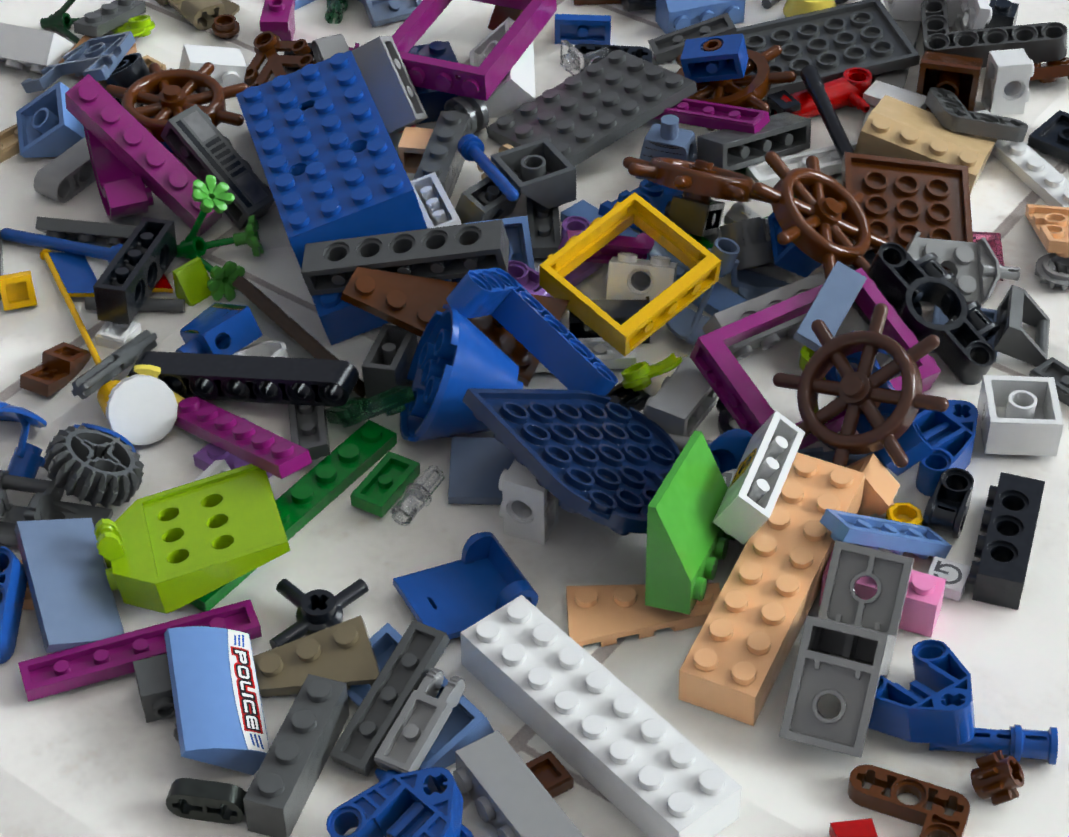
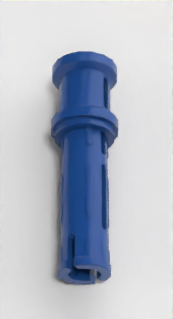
M1015 724L1010 726L1009 730L975 728L974 738L969 742L959 745L929 743V751L990 754L1002 750L1003 755L1013 756L1018 762L1022 758L1047 760L1048 764L1056 765L1058 730L1057 727H1050L1048 731L1022 729L1021 725Z

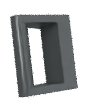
M1012 285L997 308L996 322L999 324L1000 329L995 334L994 350L1037 367L1048 360L1050 319L1025 289ZM1022 322L1036 327L1035 342L1022 328Z

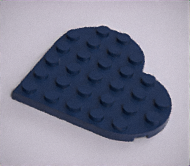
M467 389L462 401L473 411L474 417L483 422L494 433V438L504 444L515 455L516 461L525 466L536 477V481L540 486L547 489L559 500L558 504L562 509L574 514L579 513L588 519L609 527L619 535L627 536L630 532L647 533L648 505L680 455V451L673 439L658 424L632 407L628 410L618 403L610 402V397L596 395L589 391Z

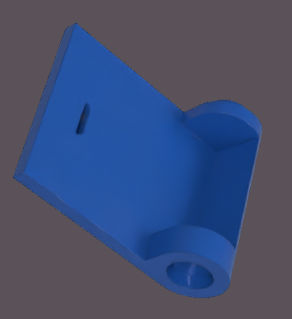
M490 532L472 535L463 547L461 560L393 579L394 587L416 620L445 632L449 639L460 637V632L520 595H523L535 607L538 603L536 591L497 538Z

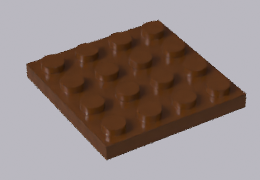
M844 152L842 158L843 186L851 194L856 191L863 193L864 200L859 205L868 219L871 233L888 240V242L897 243L904 249L917 231L921 232L919 236L921 238L973 242L968 166ZM869 247L868 251L872 250L875 254H877L878 252L877 249H874L872 247Z

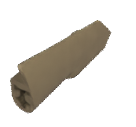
M155 0L162 6L169 4L198 30L212 28L214 19L219 15L228 14L234 16L240 10L238 4L229 0Z

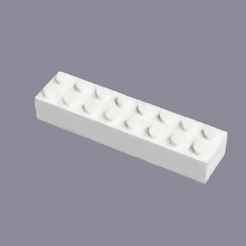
M520 595L460 632L462 665L646 836L714 837L739 818L742 786L523 595Z

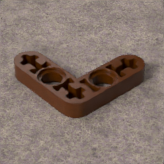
M859 765L850 773L848 795L855 804L923 826L920 837H963L970 813V804L962 794L874 765ZM865 783L872 784L870 789L863 788ZM886 788L890 789L889 797L884 796ZM901 793H911L920 802L915 805H906L900 802L897 796ZM927 801L932 802L931 810L926 809ZM947 809L955 811L952 816L944 814Z

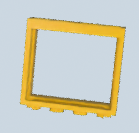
M634 192L621 203L617 202L612 210L603 217L594 219L581 234L572 236L565 246L555 254H549L547 260L539 265V285L554 298L570 300L567 309L625 357L719 281L721 260ZM634 223L689 267L690 270L620 325L564 277Z

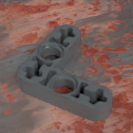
M939 87L929 88L925 104L943 127L955 132L1012 142L1024 141L1028 130L1026 123L1013 118L968 111L953 92Z

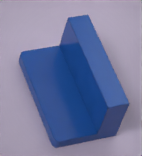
M555 14V44L610 45V15Z

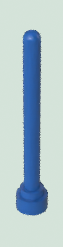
M474 134L463 136L458 142V151L467 161H475L509 201H516L519 198V192L484 154L483 142Z
M4 228L0 232L1 238L6 241L107 260L109 264L124 245L119 243L108 248L10 228Z

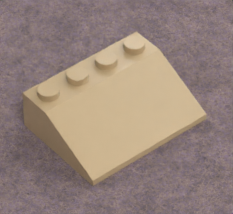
M885 95L871 111L862 127L855 153L968 166L971 195L997 139L949 130L940 124L933 113Z

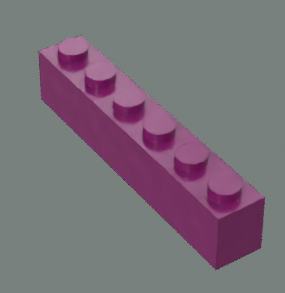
M87 74L65 93L66 109L135 176H141L142 182L147 187H150L151 191L192 229L201 211V202H195L192 198L193 182L198 178L90 74ZM214 208L210 213H207L197 235L199 237L222 218V214L217 213Z

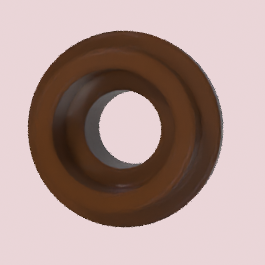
M219 15L212 24V33L222 39H230L240 31L239 23L232 15Z

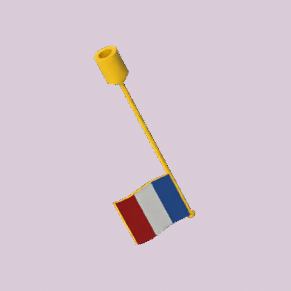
M42 249L40 258L46 261L85 344L97 365L101 362V359L71 297H95L93 286L106 270L109 263L107 260ZM163 274L152 292L173 293V289L165 274ZM110 380L98 391L97 400L104 415L106 414L107 402L109 400L108 396L112 388L121 380Z

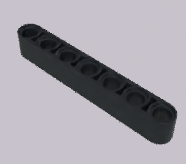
M147 351L142 353L134 364L160 367L161 374L158 376V379L165 382L172 391L185 399L198 397L203 400L339 407L346 404L359 379V372L353 364L343 360ZM134 366L127 375L129 377L137 374L134 372Z

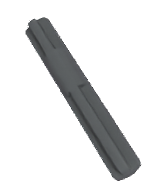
M148 330L138 334L72 382V394L74 396L78 395L81 399L89 397L104 384L135 363L142 353L154 349L157 346L155 341L158 338L155 333L151 334Z

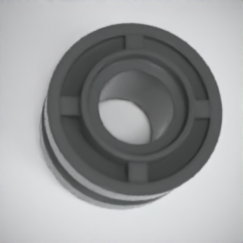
M458 95L446 101L444 111L454 110L470 114L471 134L488 126L489 112L483 100Z

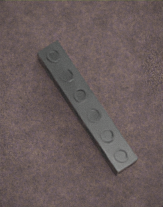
M502 219L305 244L301 274L310 295L314 296L343 292L356 267L439 280L463 278L469 270L495 267L501 268L508 273L510 243Z

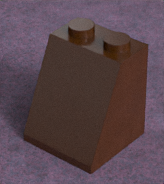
M925 51L920 63L916 93L927 96L930 87L944 88L953 92L968 111H974L983 59ZM927 106L925 110L931 112V110Z

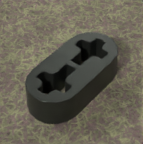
M179 778L171 785L166 799V806L168 810L179 817L236 824L244 817L243 798L247 792L237 785Z

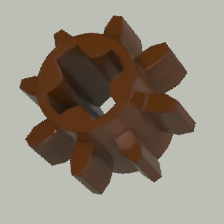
M998 750L976 758V763L979 767L972 769L971 782L975 792L981 799L991 797L993 805L996 806L1019 797L1017 788L1024 785V774L1020 764L1013 756L1004 758L1002 750Z

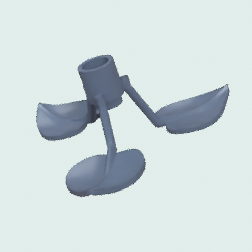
M725 237L717 238L712 249H707L721 260L719 278L725 277L726 274L731 272V285L738 288V295L746 300L790 284L749 270L737 271L740 262L737 259L740 247L732 239ZM654 240V246L650 253H648L649 260L651 256L669 257L670 262L678 263L676 278L683 276L685 272L687 273L690 270L689 267ZM714 285L705 291L697 312L686 307L666 323L668 329L675 336L695 345L698 337L705 335L702 328L711 317L702 314Z

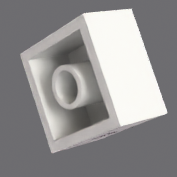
M983 375L977 409L984 454L1057 456L1064 424L1054 377Z

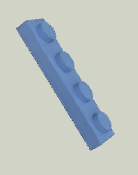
M826 509L820 520V523L832 532L830 536L834 541L859 544L876 550L883 548L898 555H903L904 552H907L922 559H928L929 556L945 559L952 545L927 526Z

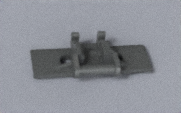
M0 470V545L19 547L14 531L17 521L92 518L95 529L96 523L101 518L111 519L113 510L60 501L64 494V489L55 487L54 480L9 475L8 471ZM6 490L36 494L33 495L27 507H22L9 503Z

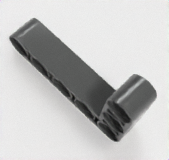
M924 0L921 3L924 53L925 51L982 58V68L987 67L989 51L1023 48L1029 59L1033 60V63L1058 61L1067 55L1068 29L1062 23L1048 22L949 32L946 1Z

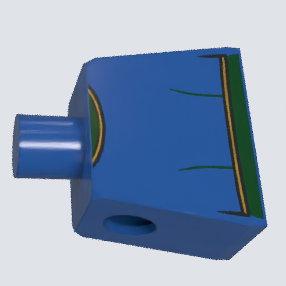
M214 303L181 329L180 335L185 344L178 348L176 352L232 355L263 336L249 306Z

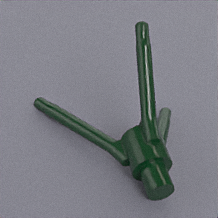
M67 0L54 14L47 18H41L40 24L43 29L57 31L77 44L80 39L68 30L74 24L73 22L80 18H71L68 13H65L76 0Z

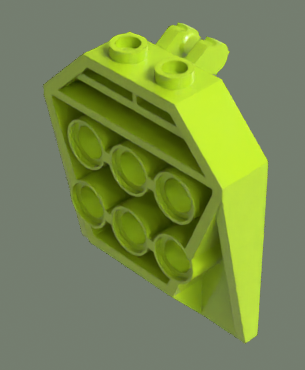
M253 464L137 499L115 522L110 519L101 518L96 523L94 530L99 555L104 557L107 566L105 571L111 590L119 589L125 604L165 614L173 612L291 551L267 473Z

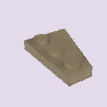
M361 615L253 656L259 692L262 698L298 695L308 674L347 683V690H350L352 685L369 684L371 687L380 674L369 634Z

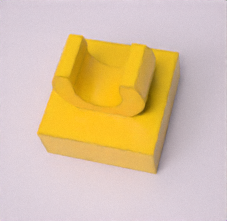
M31 271L0 276V294L4 311L37 305Z

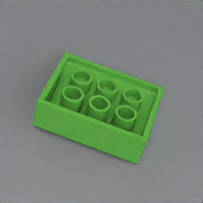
M694 430L649 503L647 513L645 605L690 615L697 600L702 601L704 599L708 580H714L719 559H725L729 541L735 540L734 537L726 534L713 523L728 487L701 431Z

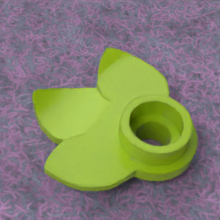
M139 15L128 19V22L111 31L113 34L131 31L134 38L144 37L151 34L150 30L155 28V23L151 21L149 15Z
M672 353L666 359L656 364L649 365V363L643 361L631 365L621 373L623 377L622 385L625 389L632 388L633 391L642 390L652 383L651 378L675 369L683 360L681 357L676 358V355Z

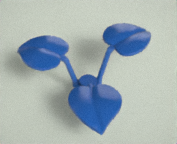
M0 401V421L20 422L22 425L18 447L15 448L6 471L9 472V475L35 478L39 467L44 468L45 459L40 456L43 451L41 448L26 443L30 425L41 428L46 427L47 422L25 408ZM82 422L81 425L87 429L108 433L114 438L120 437L123 444L131 445L132 452L137 453L131 442L119 433L101 426ZM75 424L73 426L78 429L80 425Z

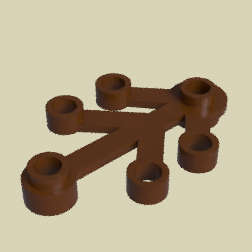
M265 31L254 39L256 55L246 69L244 83L249 87L258 86L268 82L272 74L275 77L287 75L284 67H300L302 69L308 64H315L317 62L313 55L309 54L311 49L306 40L281 41L278 35L271 31ZM292 51L295 56L278 55L277 52ZM267 58L268 61L259 74L258 69Z

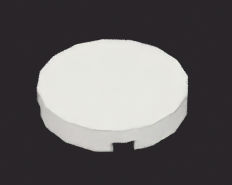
M135 374L124 378L112 388L108 396L109 400L105 414L108 424L113 431L125 437L131 444L150 445L162 440L172 430L177 419L178 404L173 391L165 382L153 376Z

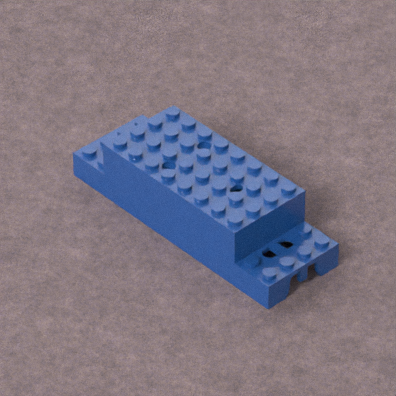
M351 50L334 54L329 59L315 64H308L300 70L287 75L277 76L269 82L248 87L236 94L283 226L301 269L305 244L428 229L411 182ZM342 292L312 296L331 346L383 326V324L390 323L341 300Z

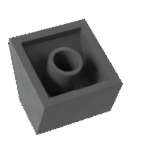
M546 137L491 155V161L520 193L546 208L558 207L576 200V168Z

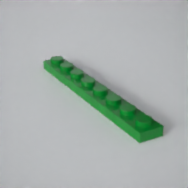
M368 420L330 453L331 455L326 456L276 500V505L287 540H290L397 444V433ZM256 569L189 604L203 612L211 610Z

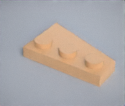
M1026 204L1025 216L1047 252L1056 253L1059 257L1069 258V208Z

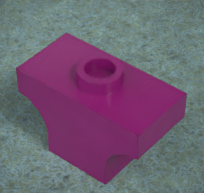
M265 0L259 21L260 31H271L278 35L281 41H293L295 33V0Z

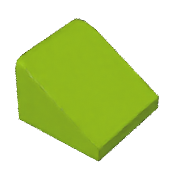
M196 257L172 271L176 297L185 299L187 305L194 306L211 296V291L207 288V281L210 280V277L201 258Z

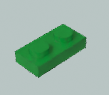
M389 451L351 493V506L382 518L419 476L420 463Z

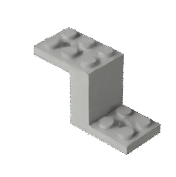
M835 540L818 617L806 616L779 737L862 757L881 675H888L914 558ZM865 576L872 577L877 584L876 594L867 600L861 599L855 592L856 582ZM825 694L835 695L840 700L841 711L835 718H826L819 712L818 702Z

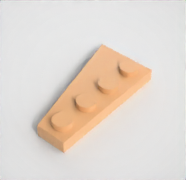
M707 583L704 599L702 601L697 600L690 615L646 606L645 584L566 586L568 636L582 648L584 645L598 642L601 647L617 644V638L637 634L639 639L654 636V632L659 629L670 627L673 631L702 626L720 594L719 583Z

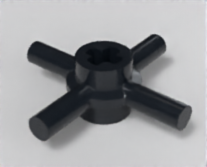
M282 579L277 584L276 590L298 608L296 611L297 622L269 641L271 648L274 649L300 639L304 635L308 636L342 623V609L368 592L369 589L365 581L358 579L334 596L331 592L322 589L312 590L305 594L287 579Z

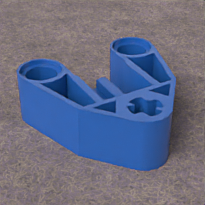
M948 400L949 408L944 412L918 410L914 420L934 451L919 462L916 488L920 493L930 497L933 496L940 477L945 470L950 468L965 470L970 464L978 418V410L970 402Z
M932 639L923 640L913 646L912 658L915 680L910 682V690L905 689L898 683L891 682L882 675L880 676L868 728L915 743L959 745L967 743L974 738L975 721L971 674L944 642Z
M443 767L426 768L391 775L335 808L328 816L326 826L331 837H460L464 801L461 791L449 770ZM357 827L355 832L344 836L349 829Z

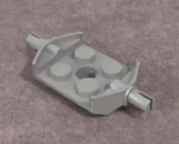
M917 231L905 248L915 261L934 252L938 256L937 261L939 264L950 269L956 276L953 285L962 292L967 303L978 301L980 304H984L990 298L1000 279L1018 281L1020 278V268L999 264V260L987 240L983 237L975 243L919 237L921 232Z

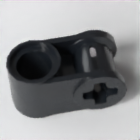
M950 468L942 473L934 494L927 503L922 526H931L951 532L955 538L960 537L969 510L974 484L973 476L968 471L961 468Z

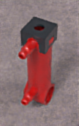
M860 67L849 68L844 71L843 77L824 83L825 91L834 110L845 106L855 107L864 113L870 110V105L863 99V93L872 84V73L869 70ZM806 89L792 94L782 90L767 95L769 116L789 112L810 119L820 115L811 95Z

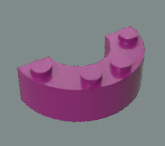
M84 126L95 180L108 219L114 220L147 213L149 206L154 205L150 187H145L141 176H135Z

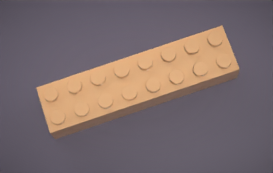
M797 452L770 518L744 546L679 670V700L754 726L806 616L819 593L823 572L834 548L835 541L830 536L832 532L821 524L820 520L826 509L857 514L862 504L865 473Z

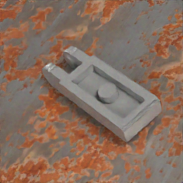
M431 668L426 673V677L423 678L418 689L413 690L375 754L374 761L378 767L385 770H394L399 774L416 771L420 768L453 711L452 708L456 707L460 701L466 684L463 678L458 676L450 678L437 699L435 697L443 684L444 672L437 668Z

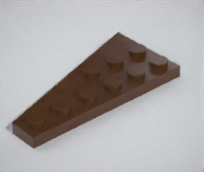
M356 267L342 292L341 300L421 337L433 314L436 311L444 312L446 310L443 308V305L448 304L446 298L458 282ZM531 294L560 322L570 300ZM492 315L468 318L516 365H519L518 381L523 382V385L528 387L540 362Z

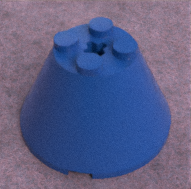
M444 304L443 308L446 310L444 312L436 311L429 320L419 340L408 371L407 380L413 382L409 399L402 398L400 433L404 440L410 442L491 431L483 422L474 417L473 411L462 401L467 389H523V382L518 381L519 365H516L468 318L464 317L458 310L451 308L449 304Z

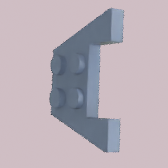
M131 31L90 38L62 56L64 59L63 63L48 65L40 70L43 76L33 80L28 78L21 85L26 93L44 91L61 76L75 74L76 77L82 75L85 77L87 74H90L96 81L107 80L136 40Z

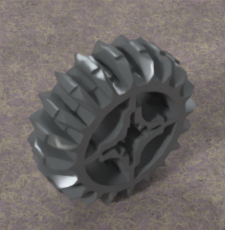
M80 425L78 429L74 426H68L66 430H59L52 442H49L45 451L47 454L44 458V468L48 471L47 477L55 481V487L65 489L67 496L74 495L79 498V502L85 500L90 502L92 506L99 503L105 508H109L111 504L120 507L123 502L130 501L142 483L144 464L139 461L140 455L132 452L131 445L123 444L120 437L114 438L108 433L87 429L83 425Z

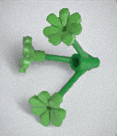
M206 175L205 182L199 179L193 182L192 198L195 202H201V211L190 233L186 236L185 240L177 245L178 254L176 258L184 257L190 260L196 257L201 258L205 269L211 276V279L207 281V288L211 291V296L214 300L220 301L224 295L230 302L236 297L234 290H238L232 283L238 276L245 275V269L239 265L237 266L232 261H227L223 268L217 265L213 267L201 256L206 253L207 249L235 244V246L248 244L252 248L254 257H261V254H264V249L259 242L260 237L257 231L259 223L255 215L248 217V225H246L245 232L234 233L233 237L205 242L203 238L196 236L207 213H210L214 208L217 213L222 214L227 210V205L235 200L234 194L227 192L229 190L228 184L220 182L216 185V177Z

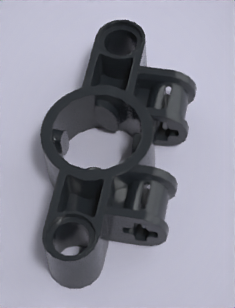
M894 242L884 243L880 246L868 271L871 279L895 305L897 314L907 327L914 332L919 342L929 335H937L940 339V345L934 351L958 379L970 385L980 383L983 375L987 374L996 359L995 351L987 341L1000 329L999 324L990 321L981 311V304L978 301L967 305L962 292L953 285L956 276L953 273L948 274L937 261L938 256L934 252L915 261L901 245ZM919 301L932 303L943 311L949 321L945 325H936L928 322L918 315L913 304Z

